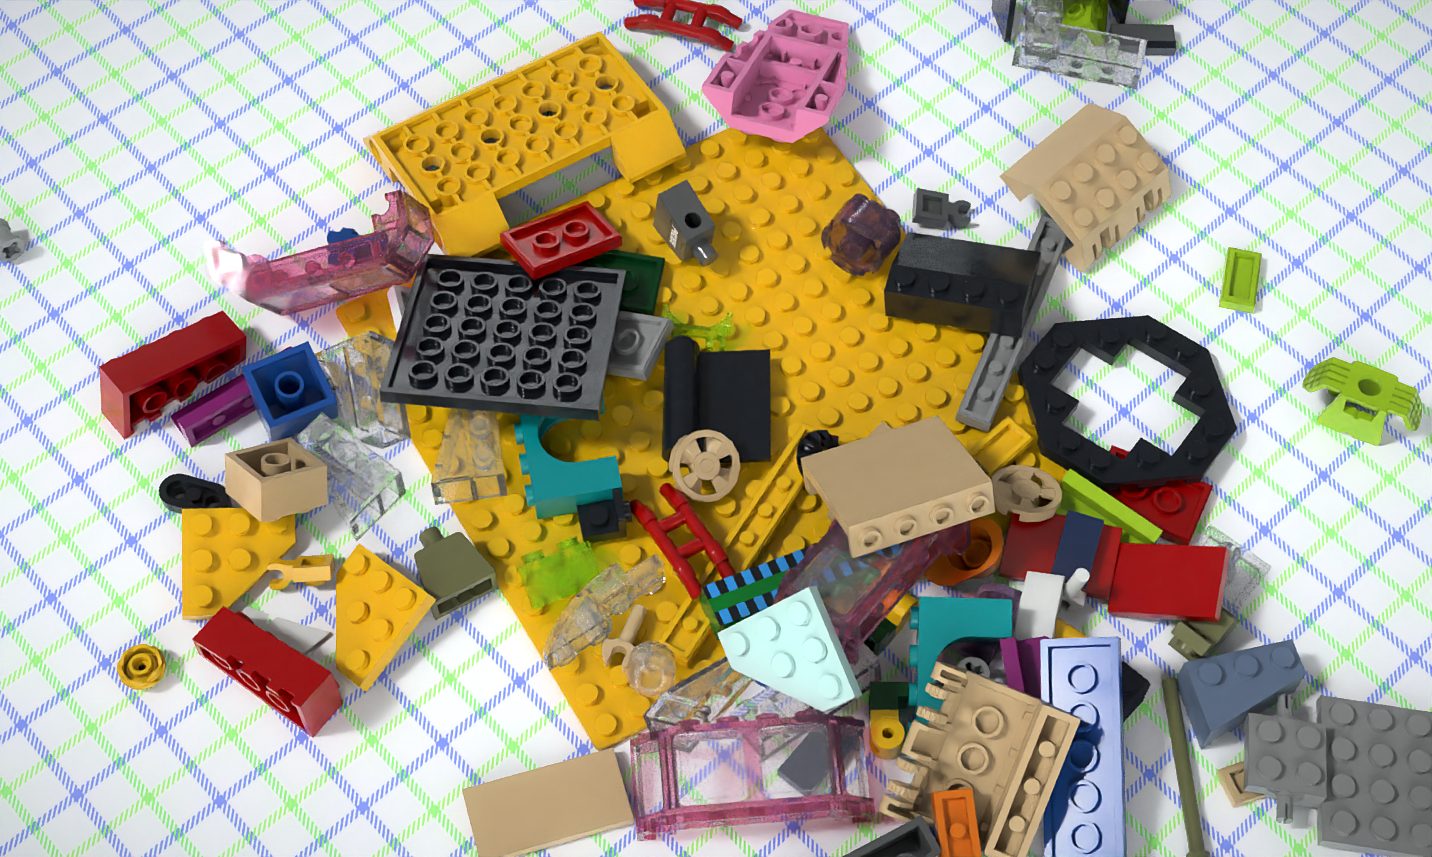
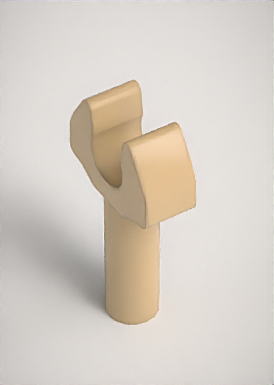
M634 604L620 637L616 639L606 638L602 644L604 667L609 666L612 656L618 652L626 655L622 662L623 674H626L638 664L640 651L634 647L633 642L648 611L644 606Z

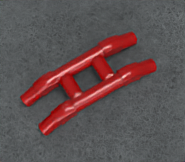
M634 0L636 7L664 8L660 18L653 14L626 17L624 26L627 30H659L700 40V42H705L713 47L717 46L726 52H730L734 41L721 35V32L713 28L703 26L706 17H709V19L716 20L722 24L725 23L738 30L743 19L731 13L729 9L713 3L710 5L692 0ZM676 11L694 14L691 24L673 21Z
M664 483L660 487L659 492L676 513L658 521L653 511L638 499L630 501L631 513L652 537L673 567V571L678 576L682 585L685 586L691 599L695 600L700 597L702 586L688 562V558L705 550L706 555L714 568L716 567L722 579L732 576L736 572L729 562L723 547L706 528L690 506L685 495L678 489H675L670 483ZM686 524L696 538L676 547L667 533Z

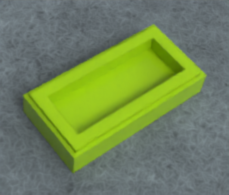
M1228 247L1218 307L1253 313L1262 253Z

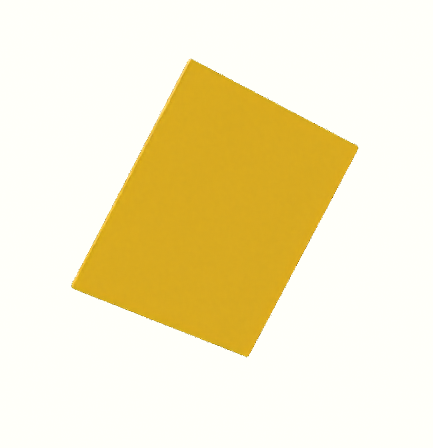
M822 127L815 129L793 143L777 142L770 137L758 134H745L738 129L728 128L684 148L686 157L631 184L623 176L510 228L513 229L588 201L622 236V246L614 250L665 258L654 316L672 320L674 328L667 342L676 336L683 335L696 341L700 347V352L770 349L771 462L740 463L738 481L730 493L719 500L699 502L688 499L690 506L720 545L803 422L819 430H828L831 435L839 436L838 443L841 446L868 437L881 422L895 429L938 415L968 451L1009 416L1034 437L1033 445L1009 466L1026 465L1038 468L1050 474L1059 483L1060 487L1062 479L1068 472V470L1040 454L1037 443V431L1035 425L1031 423L1025 403L1027 397L1024 387L1020 385L1018 376L1014 371L989 432L955 420L957 411L988 338L982 331L885 316L884 289L891 265L906 234ZM685 180L690 183L715 225L711 245L718 253V258L705 267L700 265L696 257L687 261H681L653 226L658 194ZM504 246L478 257L516 261ZM417 271L345 303L336 309V316L379 389L397 336L387 292L393 285L412 288ZM665 346L647 381L611 374L607 375L604 391L605 414H600L599 421L581 419L562 421L549 429L541 442V446L549 455L565 462H582L616 456L623 489V501L629 500L630 503L634 499L640 500L653 511L658 521L676 513L659 492L660 487L664 483H670L676 489L673 472H669V463L662 458ZM388 403L473 546L495 570L500 591L596 750L601 751L613 747L744 675L731 668L721 641H717L713 630H711L687 668L668 657L665 659L666 656L655 651V644L653 643L657 642L689 593L680 582L662 551L633 514L632 522L626 523L627 537L583 544L578 513L537 519L535 506L528 507L524 488V485L531 484L530 476H522L519 454L525 453L524 444L517 445L514 424L520 423L519 414L512 415L511 413ZM720 463V468L728 469L731 463ZM680 465L682 477L690 473L688 465ZM1033 475L1031 481L1037 483L1040 488L1043 487L1042 479ZM702 480V495L716 493L711 480ZM804 488L753 567L843 534L829 520L827 514L830 511L827 510L828 506L819 493L810 496L806 488ZM1039 496L1037 506H1046L1051 500ZM995 508L994 513L979 518H988L996 522L1002 533L1005 534L1008 532L1012 511L1008 510L1007 515H1004ZM965 522L920 536L925 549L938 536L961 526ZM686 524L667 533L676 547L696 538ZM705 550L687 559L696 573L697 579H699L710 562ZM921 560L919 565L908 573L899 574L895 572L887 575L883 581L874 586L866 587L864 584L853 588L843 598L832 600L830 597L823 600L833 627L872 606L890 585L896 584L904 589L926 577L922 572ZM634 604H639L648 611L633 642L634 647L641 651L638 664L632 670L623 674L622 662L626 655L618 652L612 656L609 666L604 667L602 659V644L606 638L616 639L620 637Z

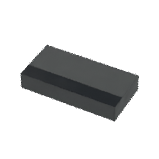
M1111 24L1109 34L1112 55H1175L1177 47L1174 25Z

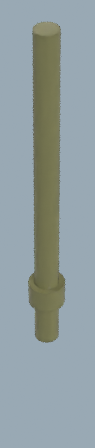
M1168 677L1162 679L1161 683L1189 853L1186 854V857H1210V852L1206 851L1204 846L1176 678Z

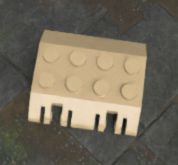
M1090 102L999 176L1020 202L1031 193L1074 244L1063 255L1080 272H1084L1095 260L1097 261L1103 255L1102 247L1111 249L1116 242H1119L1138 223H1141L1146 218V210L1150 213L1154 212L1172 194L1167 165L1130 120L1123 114Z
M936 661L930 677L944 683V685L941 686L928 682L925 691L935 698L944 699L940 710L919 705L916 714L929 720V723L913 719L901 750L904 754L915 759L899 756L896 765L902 771L910 774L914 773L911 784L890 779L886 788L900 796L884 793L878 810L905 823L922 815L926 824L935 829L930 793L972 788L979 841L983 854L990 857H1026L1081 719L1037 697L964 668Z

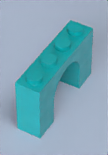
M604 396L600 414H605ZM519 414L520 423L514 424L517 445L524 444L525 453L519 454L522 476H530L531 484L524 485L527 505L528 507L535 506L537 519L577 513V505L612 500V490L620 489L623 501V489L616 456L582 462H565L552 457L541 446L542 439L549 429L571 418Z
M919 596L917 607L910 606V629L917 630L916 645H909V668H916V683H909L908 706H915L916 720L929 723V720L916 714L919 705L928 706L936 710L941 708L943 699L931 696L925 689L928 682L935 684L934 679L930 676L938 656L946 648L956 643L969 641L1000 643V639L1012 637V599ZM908 722V732L912 722Z

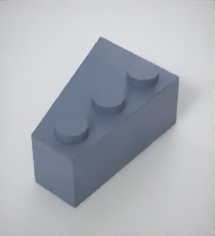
M1292 639L1184 662L1176 678L1177 686L1200 749H1204L1213 740L1226 732H1231L1239 727L1249 712L1260 714L1276 704L1277 695L1286 694V698L1288 694L1294 693L1306 675V671Z

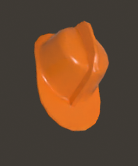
M976 518L938 536L928 544L923 552L921 559L922 572L929 581L939 586H952L970 578L982 579L990 576L998 568L1004 553L1002 530L996 522L988 518Z

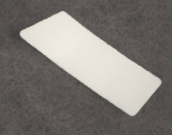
M245 606L242 610L253 621L254 625L272 633L280 641L298 652H307L328 635V631L302 625L280 617H276L266 624L270 614Z

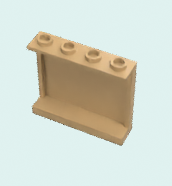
M938 415L801 458L806 490L810 496L819 493L848 536L852 558L995 512L992 480Z

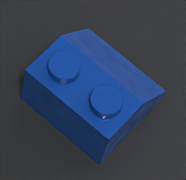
M309 341L241 367L256 411L271 442L291 437L338 417L337 400Z

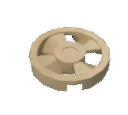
M709 429L697 430L680 438L671 451L668 464L669 472H673L676 489L681 491L686 498L699 502L716 501L730 493L738 481L740 472L739 453L733 442L722 433ZM705 437L703 451H700L696 441L697 438ZM730 455L732 463L728 466V469L720 468L719 460ZM680 463L688 464L690 472L683 477L680 472ZM702 480H711L716 493L702 495Z
M1011 465L999 469L992 476L994 505L1004 515H1007L1008 510L1013 513L1020 514L1019 521L1041 522L1052 518L1056 513L1057 507L1060 506L1063 492L1059 483L1050 474L1038 468L1026 465ZM1033 475L1042 479L1043 487L1040 488L1037 483L1031 481ZM1039 496L1052 500L1046 506H1037Z

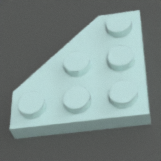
M817 586L808 587L717 633L733 670L822 712L832 710L862 696Z

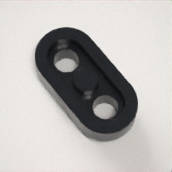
M173 474L165 478L159 486V496L163 505L168 510L182 514V509L208 508L212 503H219L213 508H231L232 506L231 498L226 494L223 485L186 474ZM185 494L183 498L175 499L177 495Z

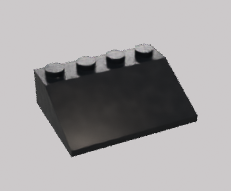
M908 232L891 265L884 289L885 316L1021 338L1040 264L1041 252Z

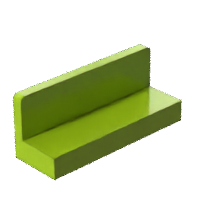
M1069 469L1062 479V499L1060 506L1056 509V514L1066 516L1068 510L1102 519L1105 525L1123 528L1120 543L1157 544L1163 530L1072 469Z

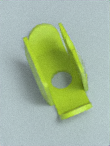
M1332 357L1312 367L1303 380L1302 387L1307 392L1312 393L1327 388L1328 393L1336 397L1318 416L1317 423L1339 433H1348L1354 439L1374 446L1380 445L1386 416H1390L1391 413L1403 418L1408 431H1417L1421 423L1422 402L1417 388L1399 382V377L1363 362L1353 361L1349 363ZM1346 401L1376 413L1371 415L1365 411H1358L1355 407L1346 405Z

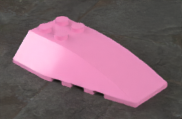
M789 9L770 22L766 31L759 30L754 33L752 41L749 43L743 41L737 45L735 53L727 52L724 54L702 84L701 91L730 128L738 129L745 134H758L770 137L777 142L793 143L826 124L846 91L849 23Z

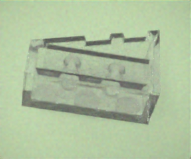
M368 330L317 352L315 356L328 377L327 381L331 389L335 391L341 402L339 407L356 440L384 449L411 438L406 405L380 402L379 390L394 346V340Z
M450 409L430 483L435 505L507 496L497 412Z
M321 413L297 436L298 442L302 447L327 465V494L333 502L336 511L350 529L356 542L406 493L402 473L399 469L324 413Z

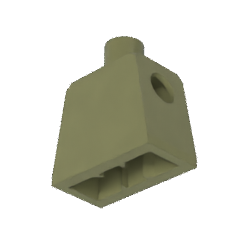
M433 526L425 529L419 535V540L424 548L414 554V559L424 591L436 599L430 608L435 621L498 589L495 570L463 533L455 532L444 538L439 528Z

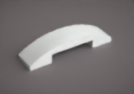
M1027 571L1014 631V637L1018 641L1042 636L1054 639L1057 616L1060 614L1065 576Z

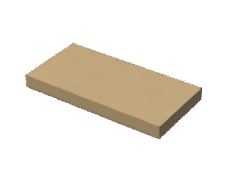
M613 747L462 789L478 857H516L634 823L633 813Z

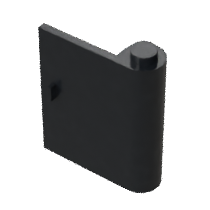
M683 335L676 336L665 344L662 458L669 463L671 451L680 438L703 429L720 432L730 439L739 453L740 463L771 462L770 349L700 352L698 343L690 337ZM705 437L696 439L700 451L704 449ZM730 455L719 460L720 463H732Z

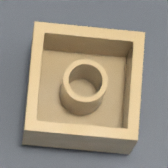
M291 437L225 453V492L260 522H274L283 516L294 513H307L313 508L327 505V465Z

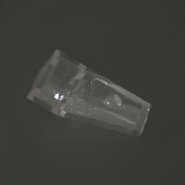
M727 656L668 688L643 714L653 743L690 754L754 679L733 670Z

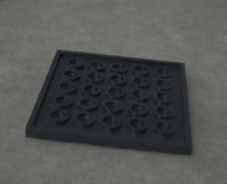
M422 253L379 390L380 402L599 421L626 284V270L570 265L533 280L518 261Z

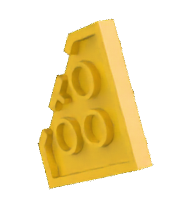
M245 508L182 509V620L211 619L222 606L232 609V606L269 572L267 569L269 561L281 559L295 547V513L280 517L279 520L274 522H260Z
M361 544L356 546L336 573V669L367 692L435 603L436 599Z

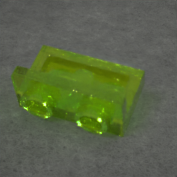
M577 536L556 543L558 550L544 555L542 549L521 556L523 563L516 565L515 568L521 576L532 609H537L604 583L589 541H578Z

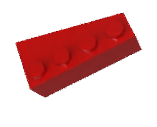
M222 310L211 316H206L185 328L175 330L154 342L144 344L123 356L109 360L99 366L101 413L123 439H127L135 433V430L132 428L146 418L151 423L162 415L160 409L176 398L180 403L192 396L191 393L194 392L197 385L202 381L210 384L245 361L247 336Z
M222 606L192 638L200 656L312 738L343 704L338 690L340 685L334 679L331 671L280 641L272 633L257 627L241 611L235 613Z

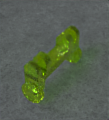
M664 304L662 317L671 319L674 324L671 332L672 339L680 335L707 339V350H713L714 342L718 340L720 341L719 351H725L728 334L731 332L733 313H727L726 319H722L720 323L711 327L681 323L672 315L670 305Z

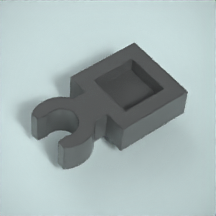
M917 188L913 195L912 223L944 229L949 221L957 228H966L970 222V217L962 216L959 212L967 214L971 203L965 200L951 203L949 202V194Z

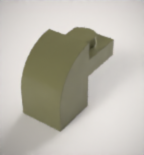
M1222 607L1219 622L1179 621L1170 632L1174 637L1168 645L1188 661L1211 657L1240 620Z

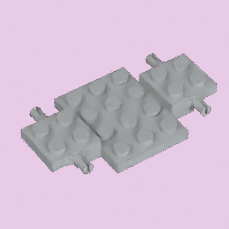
M1279 694L1276 696L1277 715L1269 716L1250 712L1244 718V791L1265 794L1275 799L1276 822L1282 823L1284 820L1283 824L1293 823V805L1317 808V846L1387 857H1432V712L1320 695L1316 701V723L1294 718L1293 696L1288 694L1285 698L1286 694Z

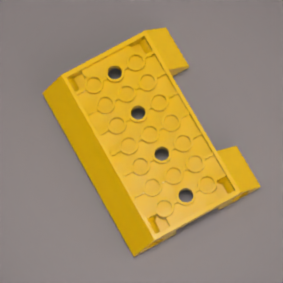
M601 31L582 37L363 138L364 144L391 182L400 181L420 209L423 226L443 254L475 258L503 246L500 243V233L510 230V227L497 200L609 146L612 147L613 164L630 184L686 157V151L667 108ZM603 85H606V86H609V87H612V88L607 89V90H603V89H600L599 87H600V86H603ZM547 111H550V112H552V113H556V114L553 115V116H543V115H542L543 113H545V112H547ZM489 138L498 140L497 142L491 144L484 142ZM432 165L440 167L435 171L425 170L427 167Z

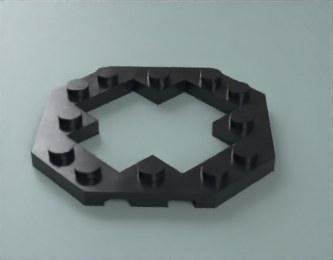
M1149 315L1055 323L1020 364L1017 372L1020 385H1023L1027 397L1025 403L1031 423L1035 425L1037 431V443L1040 454L1068 471L1072 469L1103 491L1117 490L1118 486L1135 484L1137 488L1165 486L1167 481L1184 480L1185 484L1198 483L1209 471L1237 430L1209 350ZM1130 345L1186 377L1185 381L1175 392L1172 401L1199 416L1200 419L1173 455L1140 438L1125 459L1122 460L1064 425L1077 410L1079 400L1052 384L1081 349L1112 366L1125 348Z

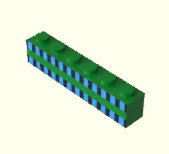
M846 533L705 585L701 588L699 602L710 621L711 628L718 641L720 640L718 632L808 587L817 586L822 600L830 597L832 600H837L848 595L853 588L864 584L866 587L874 586L892 573H908L919 565L925 547L920 537L852 558L848 536Z

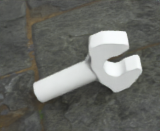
M1078 568L1068 582L1064 583L1062 600L1069 602L1067 612L1079 611L1084 606L1086 593L1081 591V589L1090 577L1089 572L1084 568Z

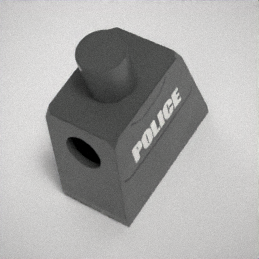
M685 180L658 194L653 222L657 232L681 261H687L696 257L702 267L713 263L718 258V253L711 245L715 225L690 183Z

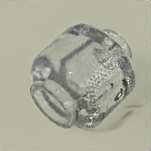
M659 641L640 643L631 651L628 657L626 677L629 685L636 693L646 697H656L664 694L672 687L675 681L677 664L675 655L667 645Z

